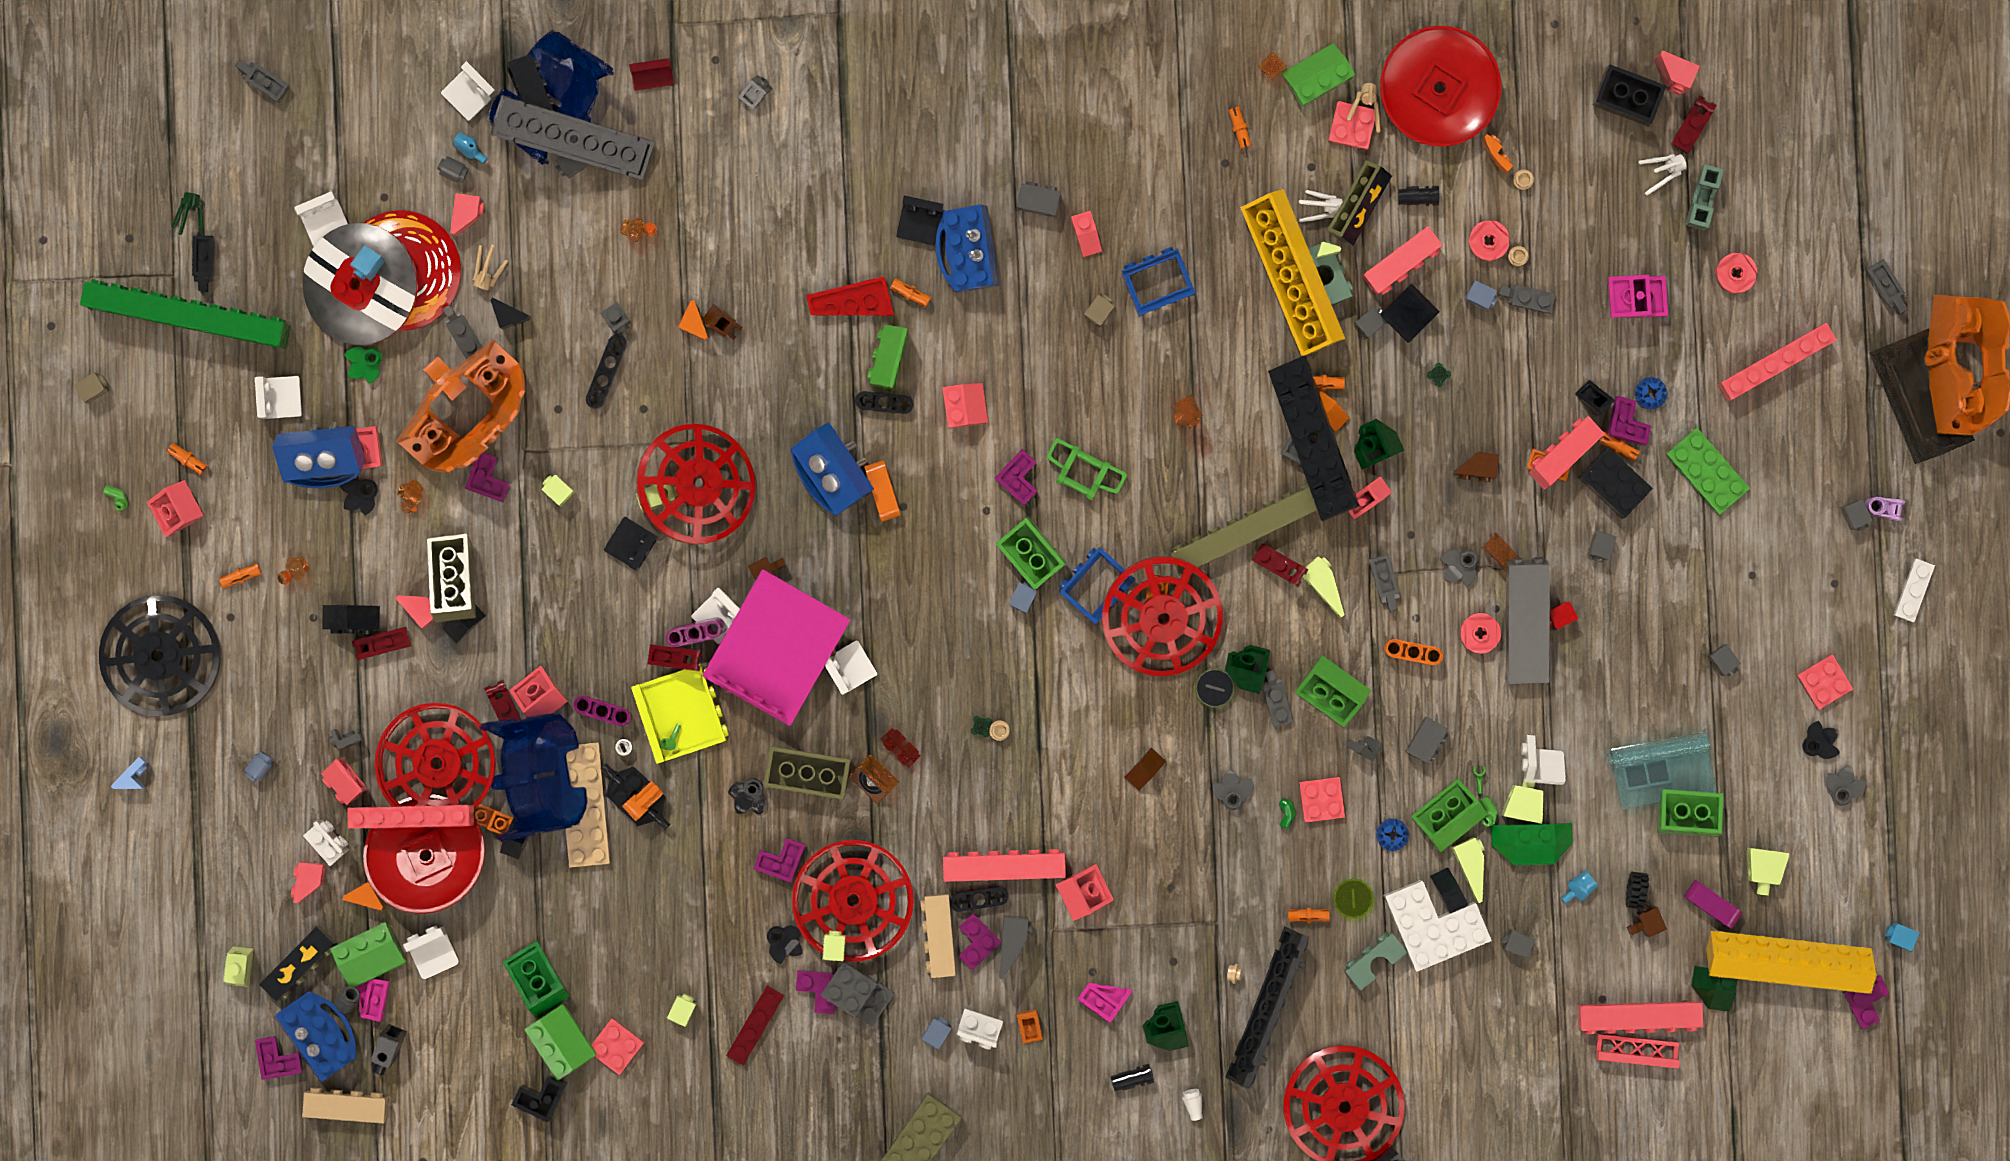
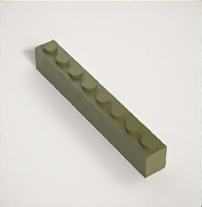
M1308 483L1299 487L1300 492L1294 495L1291 491L1282 495V500L1277 503L1272 500L1264 504V509L1258 512L1256 509L1245 513L1246 518L1238 520L1236 517L1226 522L1227 527L1221 530L1219 526L1209 530V535L1204 538L1199 535L1190 539L1191 544L1185 547L1183 544L1172 548L1173 553L1169 554L1170 557L1180 558L1200 567L1317 511ZM1174 565L1179 576H1181L1185 568Z

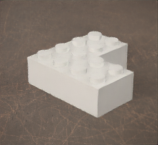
M1422 880L1383 895L1403 945L1408 952L1407 955L1412 967L1416 972L1491 941L1477 904L1474 902L1451 914L1447 912L1437 916Z

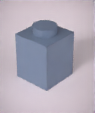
M1475 280L1464 300L1486 311L1489 307L1493 308L1498 298L1495 296L1497 290Z
M1024 581L1023 584L1019 582L1008 605L1027 613L1037 591L1027 581Z
M941 1016L939 1018L934 1017L922 1036V1040L939 1050L952 1029L949 1026L950 1022Z

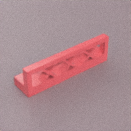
M1598 1034L1595 1058L1605 1061L1679 1068L1680 1060L1677 1059L1679 1043ZM1602 1039H1610L1615 1046L1609 1051H1602ZM1628 1041L1632 1043L1635 1049L1630 1053H1624L1619 1046ZM1646 1043L1651 1044L1655 1049L1650 1055H1644L1640 1050ZM1665 1046H1673L1672 1058L1664 1057L1660 1050Z

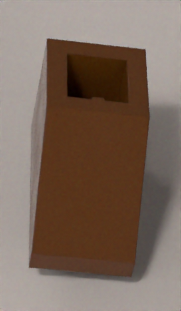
M1478 452L1455 469L1454 475H1459L1458 479L1463 480L1478 477L1480 482H1491V479H1496L1499 454Z

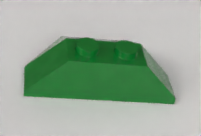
M1572 823L1491 826V845L1512 865L1555 864L1573 843Z

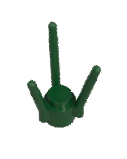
M184 192V197L181 198L179 209L172 224V228H176L184 209L179 235L183 234L188 212L196 211V208H198L200 236H204L203 202L199 201L200 195Z

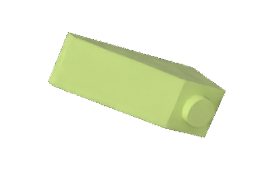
M1318 556L1305 567L1309 571L1306 575H1303V578L1339 618H1342L1344 611L1333 572L1330 569L1332 565L1326 558L1323 557L1321 559Z
M1472 837L1451 848L1475 901L1481 903L1483 900L1484 855L1482 852L1485 849L1480 839L1476 840L1475 837Z

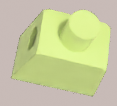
M657 485L645 488L646 497L652 510L664 506L659 497ZM664 485L665 494L669 502L672 503L675 500V496H677L674 485ZM636 493V497H637V500H638L640 509H641L642 513H644V511H643V509H642V507H641V505H640V502H639V499H638V495H637V493Z
M1524 778L1522 786H1512L1502 811V816L1542 824L1543 791L1534 789L1535 783L1525 782Z
M1747 848L1748 880L1758 882L1757 894L1769 896L1770 884H1781L1789 853Z
M233 946L226 956L224 983L249 987L253 948Z

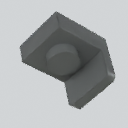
M757 75L749 81L738 98L754 110L773 88L769 85L767 79Z
M618 302L600 313L614 334L617 332L621 334L629 328L628 324L631 321Z
M332 730V736H330L334 748L337 747L338 750H343L364 740L361 733H355L354 731L344 734V739H341L338 730Z
M1367 736L1364 742L1361 740L1355 742L1350 739L1346 746L1359 755L1374 761L1382 747V743Z

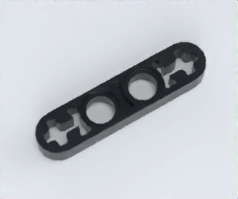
M615 334L608 340L586 395V403L592 409L601 408L606 400L627 347V341L622 335ZM618 338L621 339L620 342L623 344L622 347L618 346L616 353H620L619 357L613 353H608L609 349L614 350L615 345L612 342L613 340L617 341ZM607 357L615 358L616 364L614 367L607 368L604 362ZM602 375L608 378V384L604 387L597 384L598 377ZM594 386L599 390H605L604 394L599 393L598 395L600 403L592 405L590 397H595L597 391L593 390Z

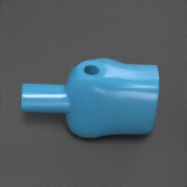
M459 132L454 138L453 146L467 158H475L482 164L486 163L488 157L477 150V143L474 137Z
M1584 870L1579 876L1568 882L1570 891L1561 899L1566 904L1574 897L1578 900H1584L1599 886L1590 874Z

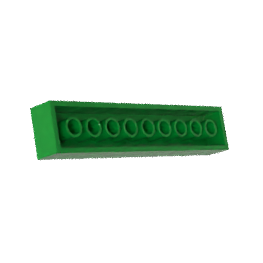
M91 279V282L84 281L80 305L85 308L286 350L291 326L286 324V320L270 316V319H266V316L255 312H250V315H246L247 312L236 308L226 311L227 308L216 304H211L210 307H207V304L192 299L188 303L186 299L171 295V298L168 299L167 295L151 291L149 295L147 291L131 287L130 291L128 287L111 283L110 287L108 283Z

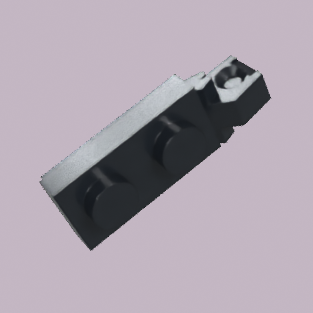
M192 236V276L194 277V282H198V291L209 292V282H213L214 236Z

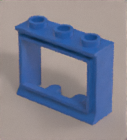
M1172 247L1161 251L1162 255L1154 257V254L1142 259V263L1137 265L1135 262L1129 263L1121 271L1138 317L1196 294L1178 248L1175 250ZM1176 257L1187 287L1141 305L1129 275Z
M1101 547L1097 550L1093 548L1086 556L1088 558L1087 562L1084 565L1079 563L1072 571L1075 575L1070 580L1066 578L1059 586L1062 589L1059 593L1095 625L1102 618L1103 603L1091 615L1068 592L1101 556L1118 572L1122 573L1125 570ZM1130 575L1121 583L1118 590L1125 592L1136 579ZM1114 596L1111 601L1110 608L1118 600Z

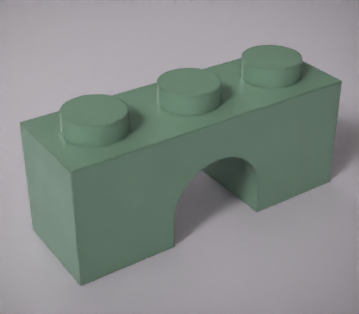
M1706 164L1700 167L1685 226L1704 231L1709 228L1714 210L1712 208L1713 200L1719 189L1724 169Z
M1319 244L1309 248L1316 268L1325 267L1332 274L1331 283L1325 285L1324 288L1333 306L1352 297L1351 293L1354 291L1350 281L1346 282L1343 274L1346 271L1342 262L1338 263L1336 255L1338 253L1316 258L1320 247Z
M1383 933L1376 939L1378 943L1373 947L1368 945L1361 951L1362 956L1357 960L1352 958L1345 964L1347 967L1344 969L1345 973L1360 991L1376 979L1370 969V964L1374 958L1385 957L1393 965L1408 953L1393 933Z

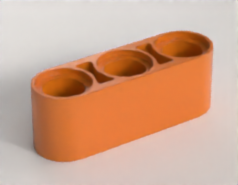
M884 460L864 466L868 480L874 488L872 493L881 521L901 516Z
M1397 639L1388 640L1383 646L1384 653L1391 658L1427 665H1437L1443 659L1442 651L1433 646ZM1390 643L1398 645V652L1396 654L1389 652L1388 646ZM1412 646L1418 650V655L1415 658H1411L1408 655V650ZM1432 650L1438 654V659L1435 662H1431L1428 659V653Z

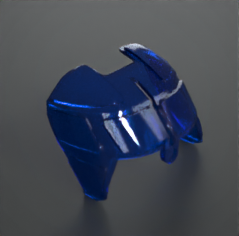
M552 29L536 42L528 54H531L533 59L536 58L539 63L540 78L544 77L548 87L546 94L548 93L562 103L560 107L555 104L554 111L591 122V117L588 115L598 96L599 79L608 75L613 76V68L586 49H581L560 32ZM506 88L501 89L489 110L486 120L492 126L502 95L519 100L517 95ZM515 143L542 165H548V152Z
M553 713L531 716L518 721L516 719L482 723L479 731H488L504 739L501 749L502 774L494 776L491 788L496 791L505 790L511 813L517 821L506 833L496 836L497 840L500 839V842L535 835L538 832L557 831L579 825L587 808V791L585 787L574 788L570 783L566 754L579 748L578 738L572 725L561 714L554 715ZM554 771L555 774L552 776L534 779L533 776L536 774L547 773Z

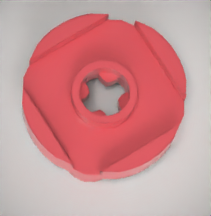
M1483 221L1472 229L1468 244L1470 250L1477 258L1492 261L1502 257L1508 250L1509 234L1501 223L1497 221ZM1485 236H1493V246L1485 244Z
M1731 253L1720 260L1715 270L1716 279L1719 285L1729 293H1742L1754 285L1757 267L1753 259L1748 255ZM1733 268L1741 270L1739 279L1732 276Z
M1477 613L1464 620L1460 628V638L1466 649L1479 654L1487 653L1499 643L1501 628L1498 622L1490 615ZM1479 627L1482 628V631H1486V635H1483L1482 639L1475 636V632L1478 631Z

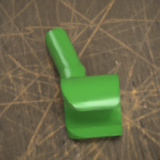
M676 725L669 739L663 738L661 740L660 747L662 749L674 750L676 748L675 739L681 725Z
M1483 765L1482 774L1476 772V766L1472 771L1477 781V794H1482V776L1486 771Z

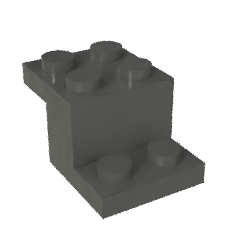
M843 961L821 996L852 1017H858L873 1027L895 992L863 971L859 972Z

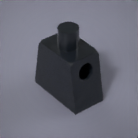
M388 1024L382 1030L371 1057V1062L375 1063L374 1073L384 1075L386 1068H390L393 1065L406 1036V1030Z

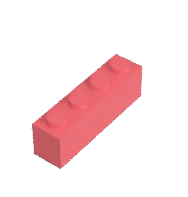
M1427 226L1363 274L1362 277L1376 295L1380 292L1384 295L1392 289L1391 284L1396 280L1400 283L1408 277L1407 272L1412 268L1416 271L1425 264L1423 260L1428 256L1432 259L1441 252L1439 248L1442 246V243Z
M1589 416L1583 420L1579 418L1571 425L1573 429L1569 433L1565 431L1558 438L1560 442L1556 446L1551 444L1544 451L1546 455L1543 458L1539 456L1531 463L1533 468L1528 473L1544 490L1551 486L1605 434Z

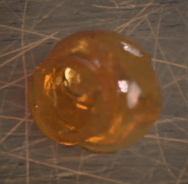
M640 218L624 220L621 229L622 235L627 236L629 241L634 243L640 240L643 232L647 236H653L657 232V227L654 223L650 221L645 224Z
M411 480L409 483L402 484L398 488L397 495L403 500L401 510L404 513L416 512L417 507L415 505H418L422 500L423 487L417 481Z
M303 556L300 558L289 557L285 565L288 571H281L277 575V579L283 585L289 584L292 578L297 581L302 580L305 573L310 571Z

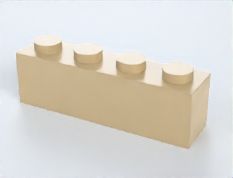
M949 894L924 896V901H921V911L926 913V921H922L923 933L928 934V941H924L925 953H929L930 961H926L927 974L931 973V978L956 976Z
M310 1088V1091L304 1092L302 1117L385 1123L387 1121L388 1097H384L383 1093L371 1092V1095H363L362 1091H351V1094H346L340 1089L322 1092V1088Z

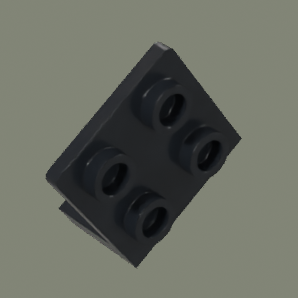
M904 195L896 237L935 246L944 204Z
M1411 283L1380 316L1407 343H1410L1440 311Z
M623 517L605 546L604 551L635 571H638L659 537L629 518Z

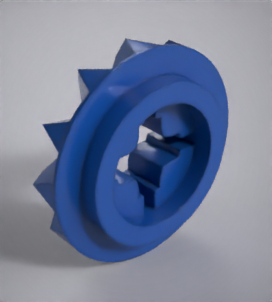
M1654 377L1641 380L1635 389L1637 402L1646 409H1656L1662 406L1668 394L1666 385L1660 379ZM1648 387L1652 390L1659 389L1657 393L1654 394L1655 399H1653L1651 396L1644 398V396L1649 392Z
M1387 819L1379 825L1376 836L1381 847L1389 851H1397L1406 845L1409 832L1402 821ZM1393 826H1395V833L1401 835V837H1395L1391 844V837L1384 835V833L1391 832Z

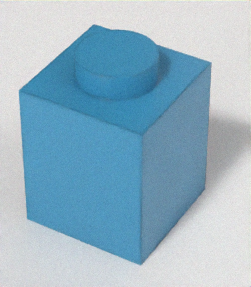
M364 245L350 265L355 270L353 273L362 280L367 278L371 281L385 261L379 254Z
M1892 922V925H1889L1885 931V941L1912 951L1919 932Z

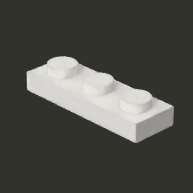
M1914 559L1894 616L1910 622L1915 621L1935 565Z

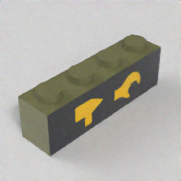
M1366 160L1327 231L1338 240L1354 246L1392 175L1383 167Z
M320 925L316 926L259 985L276 1002L281 999L283 1001L292 994L290 989L295 984L297 986L302 984L307 978L305 974L309 970L313 972L321 964L319 960L324 955L328 957L332 953L330 948L337 942Z

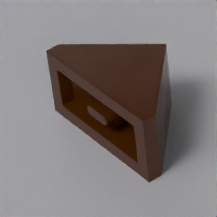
M1150 748L1124 778L1137 790H1140L1158 772L1166 760L1153 748Z

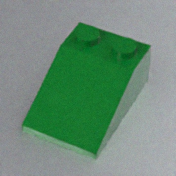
M538 941L503 961L524 1003L535 1018L570 997Z

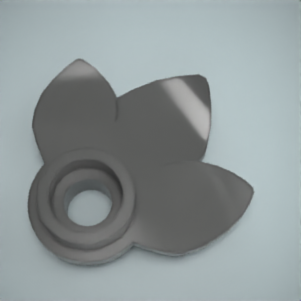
M1450 550L1441 556L1440 560L1448 565L1445 571V581L1455 582L1462 579L1468 586L1475 580L1477 575L1475 567L1478 563V556L1474 551L1464 550L1460 552ZM1466 556L1471 557V562L1469 564L1465 563L1464 558Z
M1850 766L1842 768L1837 776L1828 773L1825 781L1826 787L1832 792L1833 802L1841 806L1847 805L1852 798L1860 797L1866 788V781L1855 780ZM1841 791L1845 795L1843 799H1839L1838 794Z
M1229 770L1224 775L1222 783H1213L1212 790L1214 796L1222 800L1227 809L1237 810L1242 806L1243 799L1250 796L1253 783L1251 779L1240 781L1237 774ZM1231 796L1236 797L1237 801L1235 804L1229 802Z

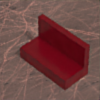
M669 58L629 64L634 91L674 85Z

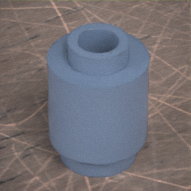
M262 751L255 754L245 768L247 772L245 776L254 782L257 780L262 781L272 767L273 759Z

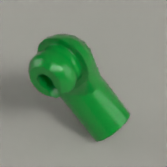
M1283 798L1279 802V807L1283 809L1284 817L1279 825L1288 829L1296 816V810L1291 800Z

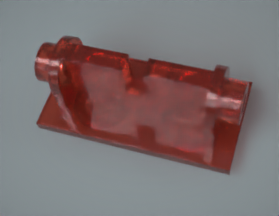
M891 728L880 739L883 742V746L887 750L892 751L897 756L898 761L908 768L921 756L919 751L910 742L905 747L902 745L906 738L897 729Z

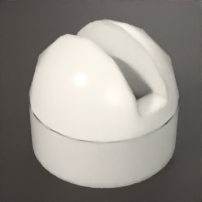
M621 739L616 743L615 750L619 755L625 756L631 752L632 745L630 741ZM620 743L623 744V747H624L625 750H626L625 753H623V751H622V749H621V747H620V745H619Z

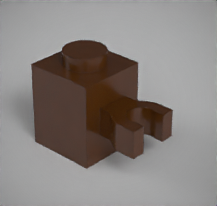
M714 303L702 319L711 329L723 337L728 335L733 340L736 336L732 333V330L738 328L741 331L743 328L736 323V320L729 313Z
M764 557L748 565L756 581L762 569L776 576L774 571L786 566V563L781 558L770 564L768 558Z
M1651 904L1646 905L1643 910L1640 909L1641 912L1636 913L1639 920L1638 923L1627 926L1629 934L1634 935L1643 930L1646 937H1651L1667 930L1658 907H1652Z

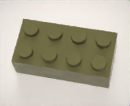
M468 534L428 538L430 612L435 622L476 618L472 542Z
M770 746L764 787L844 800L851 759Z
M928 1092L881 1161H931L961 1119V1114Z

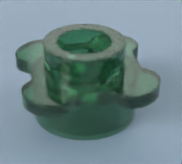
M1436 363L1435 368L1427 373V378L1432 379L1437 387L1443 386V382L1451 377V372L1447 371L1441 363Z
M975 716L971 733L988 737L992 720Z

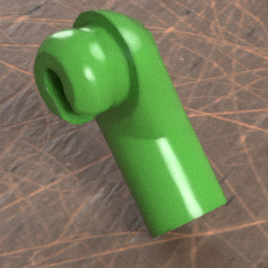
M106 485L103 494L114 498L115 509L118 511L126 509L128 500L125 492Z
M1486 796L1480 800L1488 814L1482 819V823L1484 826L1490 827L1496 822L1498 810L1489 796Z

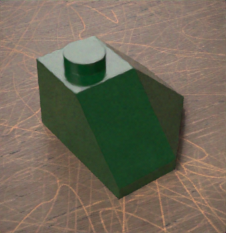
M1374 419L1359 427L1358 434L1360 436L1358 443L1355 444L1354 453L1361 469H1365L1405 451L1397 432L1378 419Z
M1249 645L1240 652L1236 653L1233 651L1228 653L1225 671L1239 689L1260 694L1266 675L1270 650Z
M1694 966L1691 986L1704 1001L1708 1009L1729 1012L1736 994L1738 979L1709 976V968Z
M1178 1001L1158 1005L1154 1010V1015L1142 1025L1146 1042L1167 1051L1189 1047Z

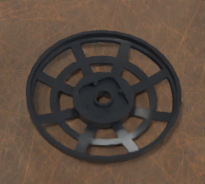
M166 595L139 598L120 609L106 626L99 646L101 675L112 695L129 709L150 716L178 714L200 702L215 683L221 662L218 635L207 616L188 601ZM156 601L175 603L188 609V611L181 619L169 614L157 613ZM148 602V615L137 618L128 626L118 620L131 608ZM194 616H197L207 629L211 638V645L199 646L196 635L187 625ZM157 619L167 620L176 625L170 633L158 631ZM149 621L150 633L140 638L132 631L139 624ZM114 626L122 634L117 642L115 657L104 659L105 643L110 630ZM182 630L190 638L193 647H181L176 638ZM127 637L135 643L133 655L122 656V647ZM156 650H160L163 653V658L159 662L153 659V653ZM213 653L212 669L208 680L203 685L194 678L200 665V654ZM194 655L193 665L188 674L180 668L183 656ZM134 663L139 671L133 681L127 676L123 664ZM117 666L121 678L129 686L123 696L111 684L105 667ZM175 674L183 680L177 687L166 691L165 679ZM145 678L156 680L158 692L147 691L139 686ZM188 685L199 691L195 697L185 704L170 709L169 696L181 692ZM135 692L146 697L159 698L161 710L144 709L129 701Z

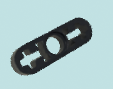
M862 391L855 398L857 407L868 411L908 414L913 410L914 406L912 399L905 395ZM863 395H866L869 400H873V396H877L875 400L876 408H872L873 403H866V406H862V403L858 400L863 398ZM882 397H887L890 400V406L886 409L881 408L878 404ZM893 398H897L896 402L902 403L903 399H906L907 403L910 404V407H906L904 411L901 406H896V410H891L894 404Z
M993 887L957 893L952 896L950 905L957 912L999 906L1007 902L1008 892L1003 887ZM998 890L1002 894L1005 893V897L1002 898L1001 902H998V899L995 898L991 899V904H988L986 892L991 891L990 896L996 895ZM978 893L985 896V902L982 905H977L973 901L974 896ZM966 895H971L970 902L972 907H968V903L962 904V908H958L957 905L953 904L957 897H960L961 900H967Z

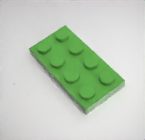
M1695 428L1666 453L1667 457L1718 515L1750 489L1698 428Z

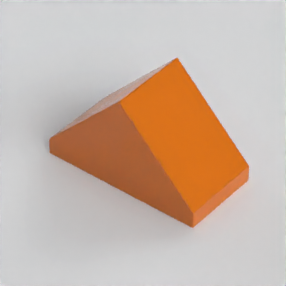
M692 300L678 327L707 341L709 337L695 300Z
M1320 390V397L1331 428L1337 432L1350 417L1335 400Z
M369 882L344 895L342 899L381 911L386 906Z
M1037 1009L1018 1012L1017 1019L1023 1044L1043 1040Z

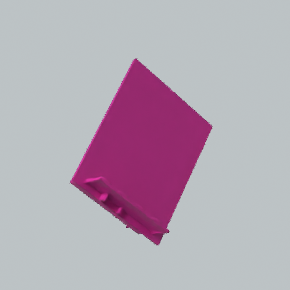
M762 569L702 676L727 690V693L731 692L745 700V702L791 726L848 626L850 619Z

